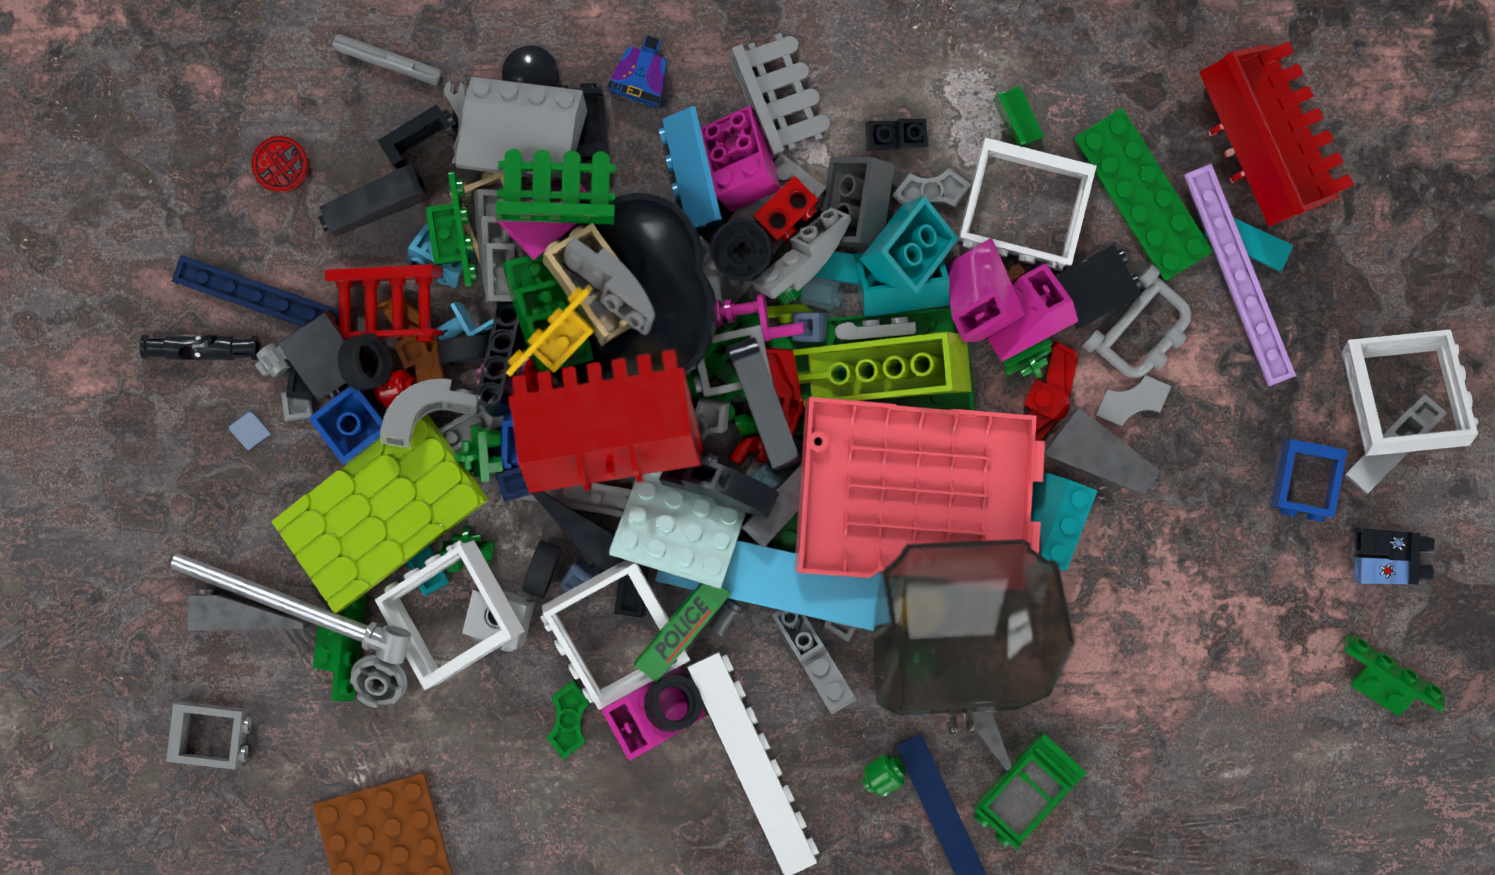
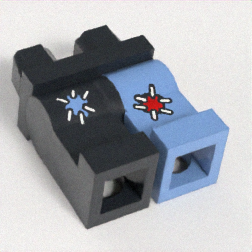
M1356 528L1355 553L1385 555V558L1354 557L1353 583L1419 585V582L1433 580V565L1420 564V553L1433 554L1435 539L1421 536V533Z

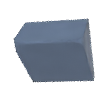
M793 313V324L803 322L805 333L793 335L792 341H827V313Z
M252 410L228 426L229 430L248 451L272 434L256 411Z
M578 558L559 586L565 591H569L600 573L592 569L585 560Z

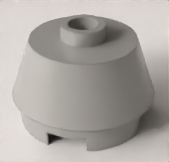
M376 651L354 664L350 683L353 684L354 689L358 693L357 699L365 705L378 708L379 705L391 703L393 705L405 694L407 689L404 662L401 664L384 662L376 657Z

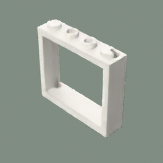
M985 138L977 160L958 241L964 242L963 247L973 249L990 239L969 233L988 156L1081 179L1062 256L993 239L1000 257H1007L1008 254L1019 256L1018 261L1023 263L1035 264V261L1047 263L1049 269L1055 271H1063V268H1069L1072 265L1096 165Z
M1451 329L1347 341L1342 351V356L1366 456L1470 446L1478 435L1476 426L1479 422L1476 417H1473L1471 409L1473 403L1470 391L1466 390V372L1464 366L1459 363V345H1455ZM1437 351L1457 431L1383 438L1364 358Z
M459 540L455 544L446 548L448 553L442 557L440 554L429 558L424 562L425 568L421 570L416 568L409 571L403 576L405 579L399 584L396 581L386 586L384 589L385 593L375 599L389 626L401 627L411 633L405 656L424 691L439 685L525 632L475 541L463 544ZM462 559L501 630L438 668L400 598Z
M624 560L542 605L543 616L540 618L544 623V627L548 632L553 630L557 637L554 643L561 656L567 654L571 661L568 667L575 680L579 678L582 680L585 686L582 688L586 699L590 703L594 702L598 710L653 680L637 669L600 689L558 617L557 612L628 574L658 628L661 630L669 621V618L638 563ZM686 648L664 674L690 661Z

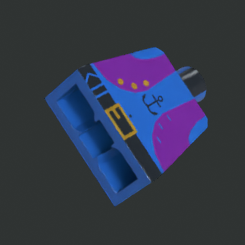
M645 36L641 50L628 46L608 83L609 93L660 109L667 71V59L657 55L662 41L651 36Z

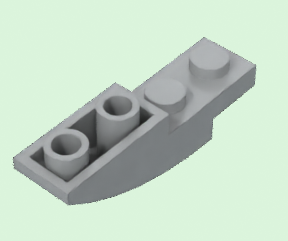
M830 207L808 226L802 228L798 234L790 239L793 249L784 254L781 259L764 270L761 275L752 281L755 290L772 299H775L788 287L799 291L816 275L835 251L851 221L850 215Z
M573 237L566 244L562 262L569 269L577 272L589 281L593 287L603 292L600 302L608 310L616 313L632 328L637 329L646 336L650 331L655 314L645 291L637 279L605 248L596 254Z
M1425 394L1388 429L1383 438L1428 434L1445 417L1447 412ZM1409 452L1366 456L1364 454L1346 473L1345 477L1367 495Z
M783 610L772 614L830 713L833 715L857 700L805 615Z

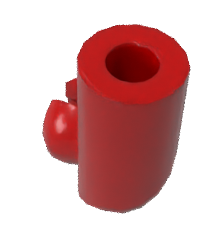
M760 436L744 437L730 459L742 466L749 454L759 453L762 445Z

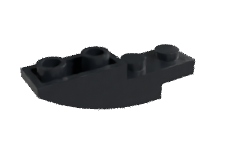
M701 458L699 466L663 471L659 478L664 486L709 497L714 500L716 505L764 518L769 517L779 496V492L772 487L737 470Z

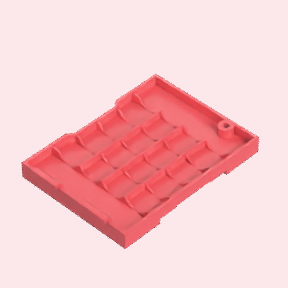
M816 397L807 398L805 402L794 573L871 578L878 572L945 576L952 584L1027 589L1028 563L1039 562L1041 522H1031L1032 489L1034 481L1043 482L1045 441H1035L1036 416L960 409L943 410L907 407L888 403ZM815 438L821 439L822 443L820 446L815 445Z

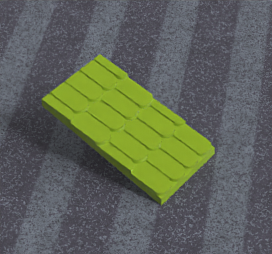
M428 414L423 416L415 426L410 448L382 444L379 438L342 469L333 473L315 489L305 494L271 521L292 553L296 555L297 560L312 579V582L323 598L328 602L334 614L343 611L489 501L470 472L464 470L463 462L455 460V451Z

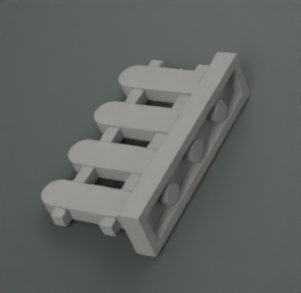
M781 33L774 35L773 42L756 47L755 43L748 44V51H745L741 44L731 48L728 54L747 106L750 105L753 109L772 159L777 158L783 153V147H787L789 152L796 149L795 143L811 137L814 138L815 142L823 138L821 134L826 132L830 126V121L826 116L818 115L814 117L811 107H814L819 101L818 92L814 89L803 90L800 81H803L809 74L808 66L802 62L793 64L790 55L794 54L798 49L797 39L792 36L783 38ZM782 58L784 68L766 73L764 64ZM753 68L756 69L759 77H755ZM789 85L793 86L796 94L777 100L774 93L775 90ZM764 94H766V97H767L768 102H769L768 104H766V102H765V100H764V97H763ZM803 111L806 120L787 126L784 117ZM776 120L779 130H776L773 121Z

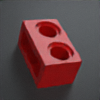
M794 176L753 215V220L765 230L776 244L781 239L786 242L797 232L795 226L802 219L807 222L816 214L818 210L815 206L819 200ZM795 195L804 197L806 205L801 209L792 207L790 204L791 197ZM773 215H780L785 219L786 224L780 229H775L770 225L769 219Z

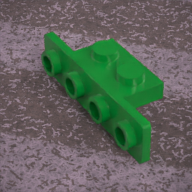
M453 171L448 172L453 203L426 207L435 265L462 262L465 286L467 289H473V281H478L476 265L475 263L470 264L469 253L473 252L471 235L466 236L464 224H469L467 207L461 206L460 196L465 195L462 178L457 179V175Z
M366 593L341 611V613L336 614L363 623ZM317 625L313 669L334 672L332 701H354L356 690L353 684L350 683L351 671L354 664L360 660L361 642Z
M1350 634L1346 635L1344 638V651L1365 664L1351 680V687L1399 717L1416 698L1421 699L1440 712L1444 710L1445 694L1437 685L1428 684L1423 681L1413 670L1409 668L1404 669L1396 664L1389 655L1377 652L1362 638H1355Z

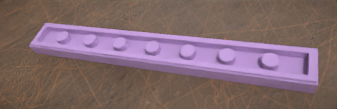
M1212 163L1184 174L1185 182L1267 386H1272L1296 376Z

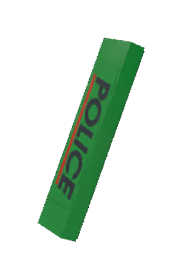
M700 583L633 662L634 666L657 683L730 596V591L723 586L719 589Z

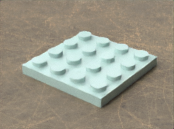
M662 472L644 474V482L637 483L635 480L610 547L609 555L721 589L746 513L716 505L714 500L709 497L664 486L659 480Z

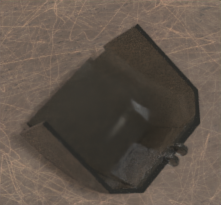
M1024 539L907 544L898 557L882 571L877 592L873 633L874 682L877 705L900 716L947 714L949 733L957 734V713H964L965 729L967 733H974L973 713L1015 711L1049 697L1075 646L1059 564L1052 559L1049 561L1031 549V544Z

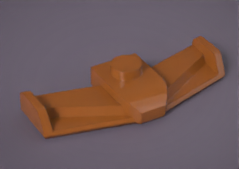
M403 294L404 329H419V313ZM391 297L377 303V306L392 324ZM434 336V342H416V337H409L394 343L404 369L408 370L415 367L418 383L430 379H445L443 365L440 364L438 341L440 340L438 336Z

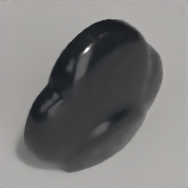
M631 193L615 198V203L609 202V205H614V225L594 224V226L619 261L637 279L652 305L655 317L646 336L631 327L601 346L596 335L592 333L589 336L594 360L570 366L576 368L578 385L589 383L587 365L592 363L601 364L603 380L614 379L612 361L622 358L626 360L628 376L639 375L637 357L645 354L651 356L653 372L663 371L662 352L669 350L676 352L678 368L684 367L685 375L687 376L696 369L705 357L713 342L718 309L716 296L703 269V249L700 236L688 215L672 201L657 195ZM563 263L564 272L570 277L576 288L580 287L584 290L590 285L593 289L587 295L589 297L600 291ZM601 296L592 301V304L589 306L596 316L607 310L605 305L600 302ZM558 369L554 373L551 371L552 383L558 388L564 387L562 369Z

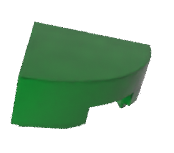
M748 414L734 417L742 439L758 433L753 417H748Z

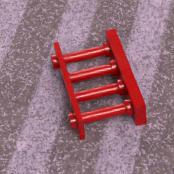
M428 264L325 270V281L336 283V288H339V329L346 339L370 333L377 335L381 339L416 337V342H434V336H444V330L431 328L430 284H433V279H443V267ZM406 280H415V284H418L419 329H404L403 286L406 285ZM389 281V285L392 286V330L377 331V287L380 286V282ZM353 283H362V287H365L366 331L351 332L350 288H353Z

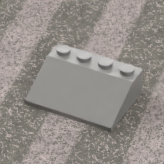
M471 77L464 100L456 167L504 174V170H498V161H504L506 151L512 148L521 152L522 162H534V154L538 150L544 149L551 154V163H563L564 154L570 150L576 151L587 114L583 91ZM522 171V176L533 178V171ZM551 172V180L562 181L563 172Z

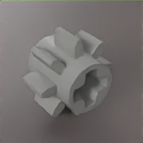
M274 343L265 346L256 354L259 362L255 364V367L262 376L266 377L270 374L275 379L291 367L280 346L276 347Z

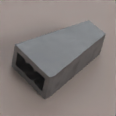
M1080 408L1073 410L1044 449L1045 458L1137 494H1144L1146 491L1150 493L1160 481L1157 478L1161 472L1158 468Z
M801 464L776 489L779 492V496L769 517L764 518L752 515L742 527L763 548L799 510Z

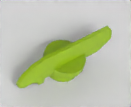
M803 304L767 307L768 317L777 318L778 323L793 322V313H813L809 307Z

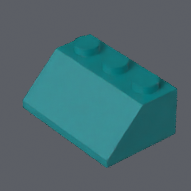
M923 196L900 207L860 260L878 281L908 294L916 295L959 238L927 198Z
M864 253L854 254L859 299L864 317L949 305L950 280L943 260L916 295H911L877 279L876 286H868L862 261L860 260Z
M1044 471L1043 482L1034 481L1031 522H1041L1039 562L1067 572L1097 490Z

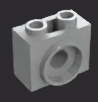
M477 587L472 591L462 634L469 635L472 641L480 643L500 631L501 628ZM505 591L503 593L525 631L498 648L503 651L513 652L525 645L535 601Z

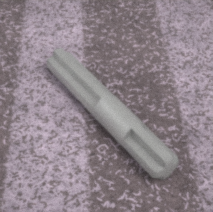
M337 34L333 40V49L432 85H438L442 76L440 69L341 34Z

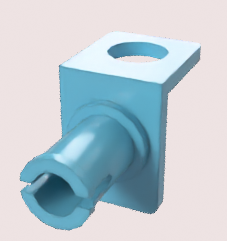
M454 302L450 305L455 313V317L435 328L444 330V336L438 337L440 340L454 338L464 331L467 336H479L492 329L494 318L476 328L462 302Z

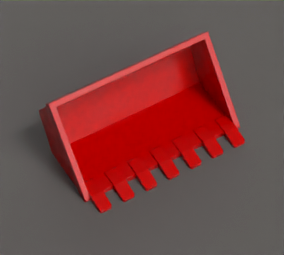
M1285 42L1273 48L1269 43L1232 51L1224 55L1223 59L1199 72L1222 122L1209 130L1210 137L1226 131L1232 148L1223 151L1225 158L1236 154L1243 171L1231 176L1229 179L1231 183H1235L1247 178L1269 227L1340 198L1338 192L1353 186L1350 175L1347 174L1332 180L1328 171L1343 164L1340 153L1337 152L1322 158L1318 149L1333 142L1330 131L1326 130L1313 136L1308 127L1323 120L1320 109L1316 108L1303 114L1299 107V103L1313 98L1314 95L1310 87L1306 86L1293 92L1289 85V81L1303 76L1304 73L1300 64L1293 65L1284 70L1280 65L1279 59L1293 53L1290 42Z
M674 350L662 352L664 370L653 372L651 356L649 354L639 355L637 357L639 375L628 376L626 360L624 358L613 360L614 379L603 380L600 363L588 364L589 383L579 385L576 368H563L564 387L553 389L551 372H538L539 391L532 393L528 392L526 376H514L512 378L514 396H509V404L513 417L518 464L529 492L534 493L583 485L584 491L587 492L592 490V483L636 476V482L642 483L644 482V474L699 466L703 444L684 367L678 368L676 352Z

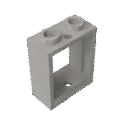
M760 325L714 335L712 343L748 336V339L755 337L772 380ZM704 358L696 367L697 375L693 376L696 393L701 392L702 397L742 389L740 382L710 388Z
M184 701L174 703L166 762L226 769L241 767L242 762L245 763L248 756V745H245L246 734L250 733L252 718L248 716L249 709ZM191 713L234 718L229 759L186 754Z

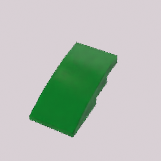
M544 254L535 260L530 256L501 262L517 318L528 348L531 345L527 340L538 329L544 332L550 326L547 319L558 308L564 311L570 305V302L567 300L568 296L547 266L543 264ZM575 308L574 310L581 316L579 311ZM589 337L558 369L594 360ZM533 353L531 354L537 372H551Z

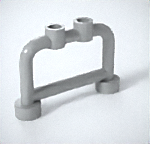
M1153 264L1138 278L1141 285L1145 288L1142 295L1135 300L1111 330L1104 336L1098 329H1095L1081 345L1089 353H1092L1094 350L1097 351L1119 372L1131 378L1142 377L1153 367L1157 371L1160 370L1169 359L1165 355L1171 346L1175 349L1179 348L1188 337L1183 332L1191 321L1190 307L1181 296L1158 277L1161 271ZM1158 292L1178 309L1180 318L1165 333L1158 345L1147 354L1145 360L1139 366H1130L1110 347Z

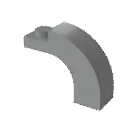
M430 379L416 383L401 392L387 409L380 431L381 443L410 448L415 426L423 416L433 411L448 410L477 415V395L465 389L452 391L451 379Z

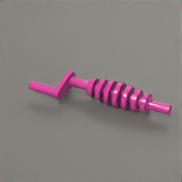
M758 294L757 301L735 304L731 299L724 300L723 307L721 301L716 300L718 308L717 327L724 326V318H727L730 324L734 323L735 318L739 315L759 312L765 342L775 338L805 333L803 322L770 327L764 294Z

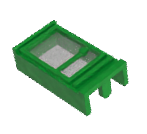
M1042 731L1011 762L1012 768L1008 771L1005 769L971 806L976 812L973 817L985 828L989 825L998 832L995 838L1006 848L1012 845L1018 850L1027 837L1080 779L1087 774L1085 770Z

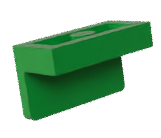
M1020 85L1003 93L1001 91L995 95L993 101L1014 145L1025 147L1043 139L1044 135Z

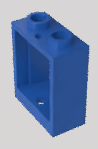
M1294 439L1283 440L1271 507L1279 508V514L1296 517L1297 512L1306 513L1308 520L1324 522L1325 517L1335 518L1347 450ZM1295 454L1333 461L1324 508L1286 501Z

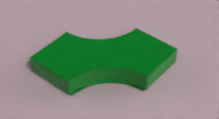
M575 679L551 696L556 707L557 718L553 730L546 739L563 760L587 742L581 730V717L590 702L586 699L582 688Z

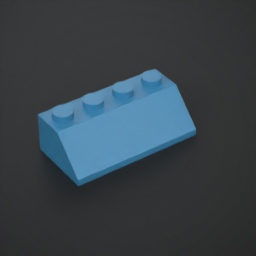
M695 106L689 107L662 119L664 127L659 128L662 145L668 144L670 155L665 156L669 173L675 172L677 182L672 183L675 200L681 199L683 211L693 222L697 231L700 232L722 226V221Z

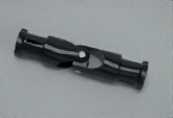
M142 334L139 351L142 359L165 357L167 360H234L235 358L258 360L256 354L260 351V340L257 335H252L251 338H235L234 335L167 334L165 337H149L147 334Z

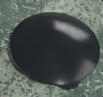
M530 45L517 48L510 53L503 64V81L550 87L557 85L559 69L554 57L548 51L538 46Z

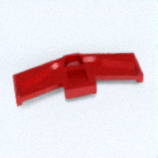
M1057 341L1053 342L1045 383L1035 379L1022 404L1031 409L1028 415L1036 416L1035 441H1042L1056 423L1065 417L1071 405L1069 399L1079 354Z
M765 347L772 383L794 439L804 407L794 351L788 348ZM762 444L756 462L770 463Z

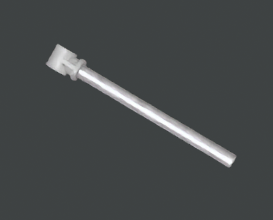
M177 553L172 559L171 569L358 640L362 642L363 649L368 651L371 649L376 650V657L384 662L392 664L404 662L411 638V633L404 628L388 625L381 628L380 624L376 622H371L368 626Z

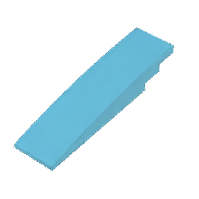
M742 541L736 542L722 584L731 593L728 598L876 632H884L896 576L880 572L871 578L794 573L795 553L768 547L763 548L760 545ZM658 570L656 582L694 590L700 584V582Z

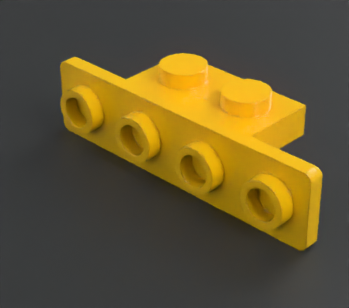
M590 285L584 290L578 287L567 298L570 305L564 311L558 308L547 319L550 326L544 332L538 329L527 340L531 346L524 353L519 349L508 360L511 367L506 373L509 376L532 353L554 373L593 333L595 329L574 310L592 291L593 288Z

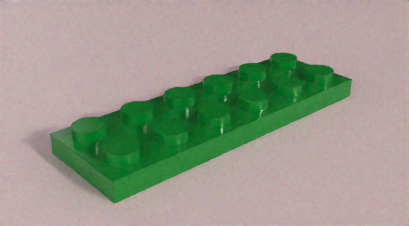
M1120 108L1073 138L1074 143L1086 162L1096 165L1095 176L1150 263L1161 271L1159 277L1163 282L1213 252L1123 108Z

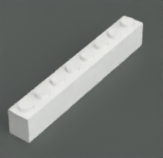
M717 651L689 664L687 668L700 691L702 700L783 874L793 875L816 864L815 855L819 853L818 848L812 837L807 839L803 831L807 827L801 812L795 813L791 806V802L795 801L789 786L783 787L778 776L783 774L776 759L770 761L766 750L770 749L769 743L764 733L759 735L754 724L758 723L752 707L746 709L742 698L746 694L740 681L734 682L729 673L734 669L727 654L722 656L720 651Z

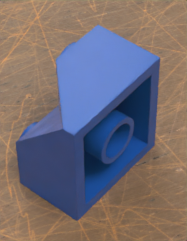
M348 387L308 419L341 463L347 465L380 438L384 415L362 390Z

